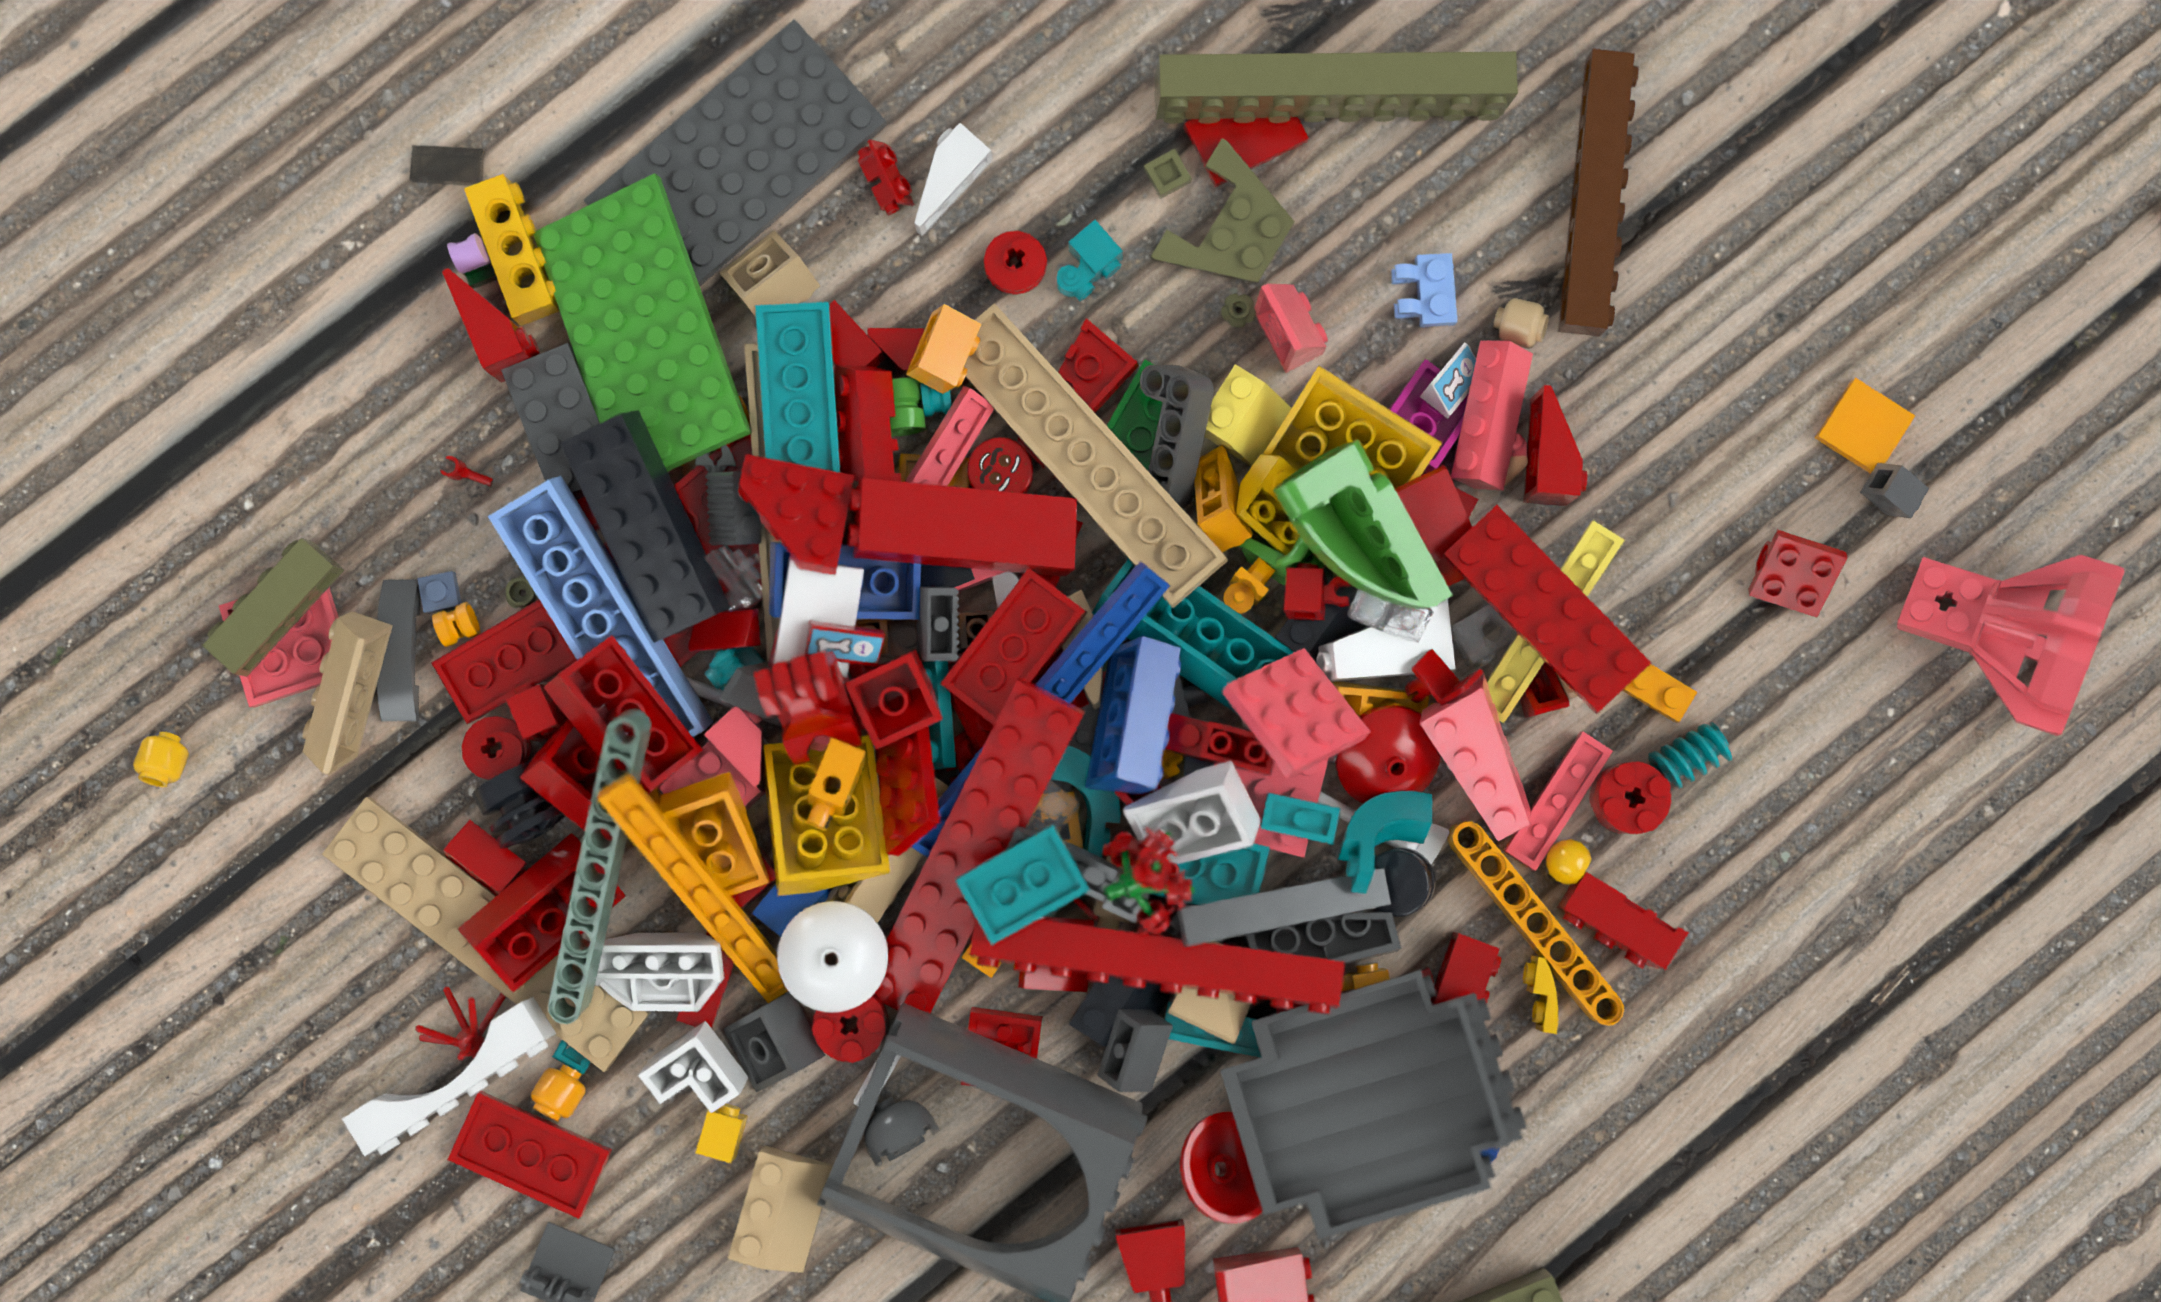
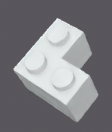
M706 1021L649 1058L638 1075L660 1104L690 1085L710 1113L738 1096L749 1078Z

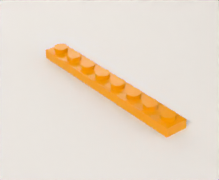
M628 773L597 793L598 801L710 935L720 943V947L766 1002L770 1003L788 992L779 973L778 953L632 775Z

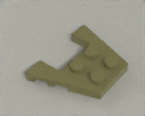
M1222 138L1205 168L1233 184L1235 189L1199 247H1195L1171 231L1166 230L1152 253L1151 259L1157 262L1170 263L1188 269H1197L1214 273L1215 275L1258 284L1295 221L1231 145Z

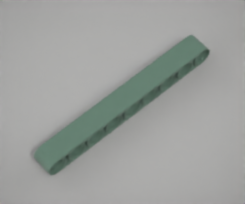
M631 709L625 711L609 724L606 731L548 1003L550 1016L560 1024L573 1023L588 1008L592 1001L627 840V834L598 801L597 793L628 773L639 784L651 730L649 718L640 710ZM623 723L633 727L635 737H631L624 732ZM615 758H619L626 763L627 772L617 767ZM601 828H605L611 833L612 840H608L602 835ZM593 862L599 863L604 868L605 874L597 872ZM586 896L596 901L597 908L589 905ZM579 930L586 932L590 941L584 940L580 936ZM572 964L579 966L583 974L577 973L573 969ZM565 997L571 999L576 1007L570 1006L566 1002Z

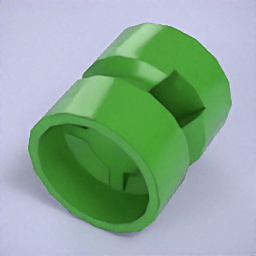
M913 378L892 379L896 417H890L891 437L913 435L925 431L924 410L918 407V404L922 401L920 382Z

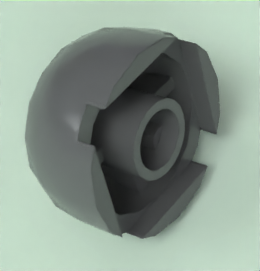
M893 1097L874 1107L876 1115L868 1121L864 1131L865 1145L875 1166H881V1157L886 1155L888 1160L892 1161L925 1142L923 1135L929 1129L932 1135H935L940 1129L927 1108L920 1103L907 1099L895 1102Z

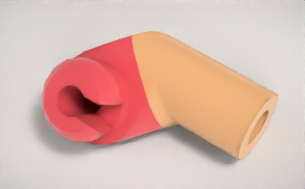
M1518 433L1515 435L1505 486L1526 468L1528 464L1527 443L1521 434Z

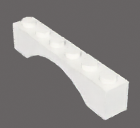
M532 997L524 1000L491 1021L486 1039L474 1060L462 1074L447 1086L425 1094L396 1095L386 1093L370 1100L342 1120L364 1156L377 1150L380 1155H383L400 1144L397 1137L406 1131L412 1136L430 1124L427 1120L429 1116L437 1112L441 1117L459 1106L457 1098L466 1092L469 1097H472L488 1087L489 1084L486 1079L495 1073L501 1078L519 1066L516 1060L527 1053L529 1058H532L548 1048L549 1045L546 1040L554 1036L556 1032L535 998Z

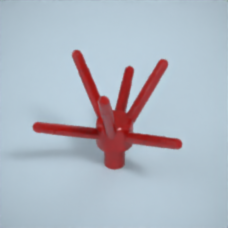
M446 986L443 988V992L462 1031L455 1038L417 1025L415 1027L416 1032L424 1034L419 1036V1040L421 1042L459 1047L461 1051L457 1055L458 1060H463L468 1056L475 1058L485 1041L483 1033L501 1007L506 996L502 993L499 994L479 1027L475 999L473 997L468 998L469 1026L451 989Z

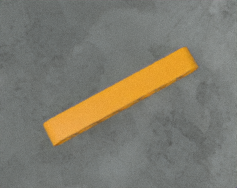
M1471 821L1454 824L1449 829L1447 837L1451 849L1539 957L1546 958L1552 974L1581 1010L1594 1022L1606 1026L1618 1023L1624 1013V1004L1619 996L1487 833L1477 823ZM1465 827L1469 828L1474 834V842L1468 848L1462 847L1458 842V834ZM1487 856H1492L1497 862V869L1491 876H1486L1481 870V862ZM1510 884L1516 885L1520 892L1519 899L1513 904L1507 903L1504 898V890ZM1537 912L1542 918V927L1537 932L1532 933L1527 927V919L1532 913ZM1561 941L1565 946V954L1562 959L1555 961L1550 955V948L1553 943ZM1583 969L1588 975V982L1585 987L1577 989L1573 983V977L1577 971ZM1603 998H1607L1611 1003L1610 1013L1605 1017H1600L1596 1011L1597 1003Z

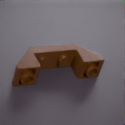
M994 610L963 612L956 617L959 620L956 624L959 627L956 631L959 634L956 638L959 642L956 645L959 649L958 652L966 651L995 613ZM888 619L856 620V627L883 630L885 633L880 657H898L913 649L917 651V619L890 621Z

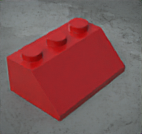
M567 719L536 753L519 778L581 829L586 830L600 758L570 720ZM601 828L602 835L606 839L612 840L611 833L607 829Z

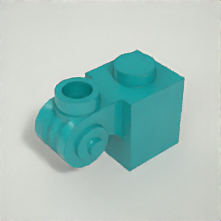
M1096 220L1092 221L1068 242L1069 252L1080 265L1078 268L1072 265L1061 267L1056 277L1057 288L1064 296L1076 297L1080 302L1094 291V282H1097L1103 276L1106 279L1110 278L1121 268L1122 264L1120 261L1123 258V250Z
M753 646L728 648L727 650L721 649L715 654L712 662L709 663V669L704 673L717 689L720 688L723 691L737 668L765 661Z

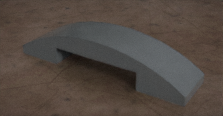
M417 579L383 580L377 620L393 625L377 682L381 721L383 722L419 721V686L415 685L416 615H420V591Z
M1017 827L1007 849L1032 836L1037 831ZM1064 841L1090 887V891L1085 894L1102 901V908L1136 923V917L1141 906L1134 898L1127 899L1124 895L1109 901L1104 892L1105 886L1119 881L1118 876L1124 873L1123 870L1085 849ZM1144 893L1141 895L1147 901L1150 893Z

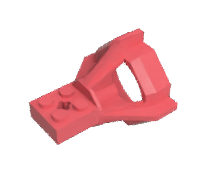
M2078 555L2001 581L1923 557L1899 616L1897 629L1969 652L2016 723L2060 736L2075 703L2125 570L2120 566L2084 555ZM2050 590H2066L2057 612L2043 609ZM1950 598L1956 607H1948L1947 611L1940 610V603L1937 601ZM2024 657L2038 662L2029 688L2017 678Z

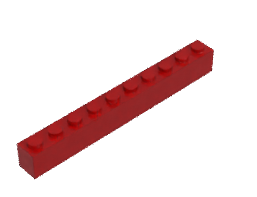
M976 916L969 953L971 958L978 959L977 965L983 967L999 968V962L1014 964L1013 970L1025 973H1035L1036 967L1051 969L1050 975L1055 977L1072 978V973L1074 972L1087 974V981L1105 984L1109 983L1110 977L1124 979L1123 986L1145 989L1146 983L1159 984L1160 991L1175 994H1182V989L1188 988L1197 990L1198 997L1219 999V993L1234 995L1235 1002L1256 1004V998L1271 1000V1007L1281 1009H1293V1003L1308 1005V1012L1330 1015V1009L1340 1007L1345 962L1206 942L1184 946L1183 940L1148 934L1140 936L1134 932L1041 919L1030 923L992 945Z

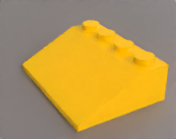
M1318 366L1263 455L1281 456L1297 471L1324 453L1358 439L1374 467V470L1368 473L1369 477L1375 473H1381L1389 479L1395 489L1420 477L1442 442L1323 367Z
M869 735L862 736V746L856 747L866 751L865 766L843 817L833 815L827 831L815 828L807 823L813 808L808 803V793L826 749L822 752L810 749V762L794 765L783 743L765 744L763 746L762 766L777 896L817 892L890 873L889 858L883 836L884 825L882 807L879 802L880 792L874 748ZM834 788L826 789L825 792L828 794H836L838 790Z

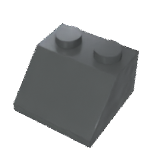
M790 992L723 1028L756 1092L795 1074L826 1056L815 1040L812 1028L804 1015L801 1004Z

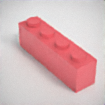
M1480 341L1451 473L1452 479L1474 489L1504 491L1533 353L1511 341Z

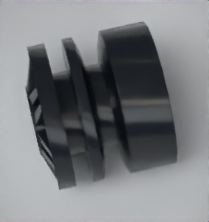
M531 760L493 777L472 793L482 815L501 813L502 816L490 826L492 833L509 828L508 831L496 840L501 849L532 841L553 829L559 821L566 817L556 807L549 809L548 807L552 806V804L519 778Z

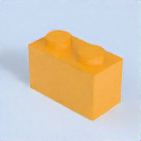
M945 304L933 311L906 375L942 394L954 387L958 388L967 374V368L964 367L967 358L974 354L980 343V337L977 334L981 324Z

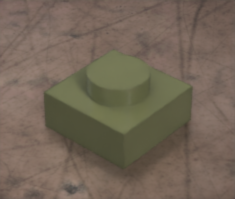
M1175 149L1144 165V171L1160 199L1191 183L1192 178Z

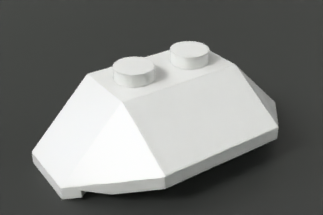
M634 933L605 939L595 985H600L610 996L632 1011H699L724 979L720 943L704 933Z

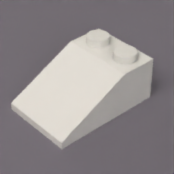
M1232 761L1199 769L1126 806L1123 810L1138 840H1144L1148 835L1144 830L1146 827L1153 833L1158 828L1163 832H1170V838L1176 842L1171 848L1178 856L1175 858L1170 854L1168 859L1176 864L1253 846L1261 822Z

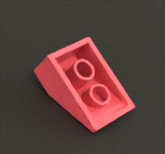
M1268 283L1262 286L1254 308L1256 311L1255 316L1285 373L1323 355L1327 347L1325 343L1328 342V338L1322 325L1319 322L1314 324L1308 313L1312 309L1306 295L1303 292L1298 293L1292 284Z

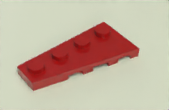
M1086 318L1080 328L1081 332L1074 344H1071L1065 354V360L1058 373L1096 413L1139 365L1133 357ZM1018 438L1016 442L1021 444L1027 450L1030 457L1044 469L1045 466L1043 465V463L1034 455V453L1025 445V443L1020 438Z

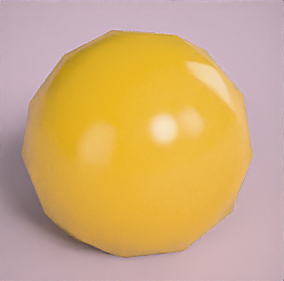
M1573 839L1561 840L1554 843L1548 851L1546 866L1549 874L1556 881L1566 885L1575 884L1585 873L1592 858L1589 849L1581 842Z

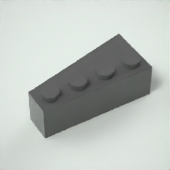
M1346 913L1244 934L1249 949L1345 962V965L1394 953L1401 949L1392 913Z

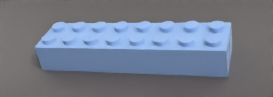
M562 476L545 481L488 516L577 660L613 635L692 737L703 732L713 723L712 718L663 639L655 643L653 642L618 566Z

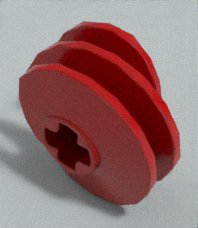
M1018 230L1004 232L995 237L986 248L984 256L986 276L996 289L1005 294L1020 295L1030 292L1040 284L1046 273V252L1040 242L1028 233ZM1015 257L1018 261L1022 258V266L1016 268L1012 265L1010 267L1009 259Z
M500 716L485 717L474 723L465 733L461 745L462 758L467 768L477 777L487 780L527 762L532 749L530 740L522 738L516 722ZM496 743H501L502 749L496 751V754H492L490 747H494Z

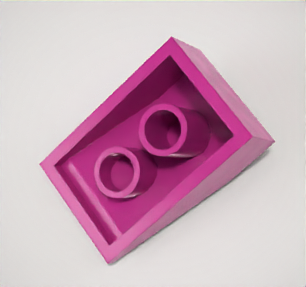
M1427 359L1421 363L1388 408L1442 442L1422 475L1438 468L1460 435L1468 399L1467 394L1448 419L1420 397L1421 394L1441 371Z

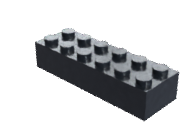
M639 410L620 413L560 443L654 643L731 608Z

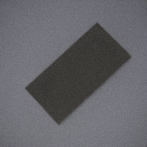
M412 145L409 179L413 183L468 186L483 181L485 152L481 148Z

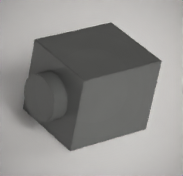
M1877 463L1860 493L1886 515L1911 519L1921 506L1922 500L1929 488L1902 465Z

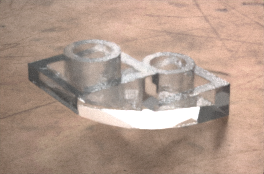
M1358 590L1347 614L1350 618L1367 626L1419 643L1434 611L1431 608L1413 609L1392 604Z

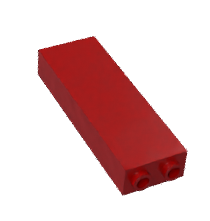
M862 478L856 489H851L849 509L850 511H855L854 525H849L847 542L849 547H853V558L1025 573L1030 568L1036 574L1065 577L1075 569L1077 498Z

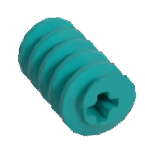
M1710 722V726L1707 724L1699 725L1697 732L1693 730L1687 732L1685 739L1681 737L1674 739L1673 747L1665 744L1661 746L1660 753L1652 751L1648 754L1650 765L1660 771L1678 789L1682 788L1680 778L1682 775L1690 782L1695 781L1693 769L1696 768L1702 775L1708 774L1706 762H1709L1715 768H1719V755H1722L1727 761L1733 760L1727 739L1713 722Z

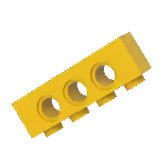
M503 173L464 188L512 319L520 326L559 312L560 310L554 296L556 291L554 283L548 280L544 269L546 261L541 247L536 248L532 237L536 231L535 225L529 214L524 216L520 205L525 202L518 183H511ZM509 210V219L504 223H497L498 215L502 211ZM521 242L523 245L522 250L517 255L510 256L509 248L514 243ZM533 274L535 276L533 284L528 288H521L520 284L523 277Z

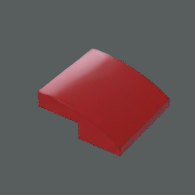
M971 1007L968 1030L1037 1059L1043 1016ZM961 1081V1085L972 1086Z

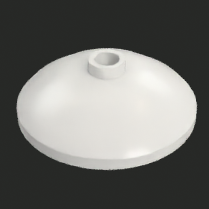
M840 901L818 903L801 911L785 928L779 942L777 954L779 973L788 991L802 1004L823 1012L846 1011L868 1000L880 986L888 964L887 942L878 923L863 909ZM833 952L837 954L839 960L836 965L830 966L825 962L824 958L827 953Z

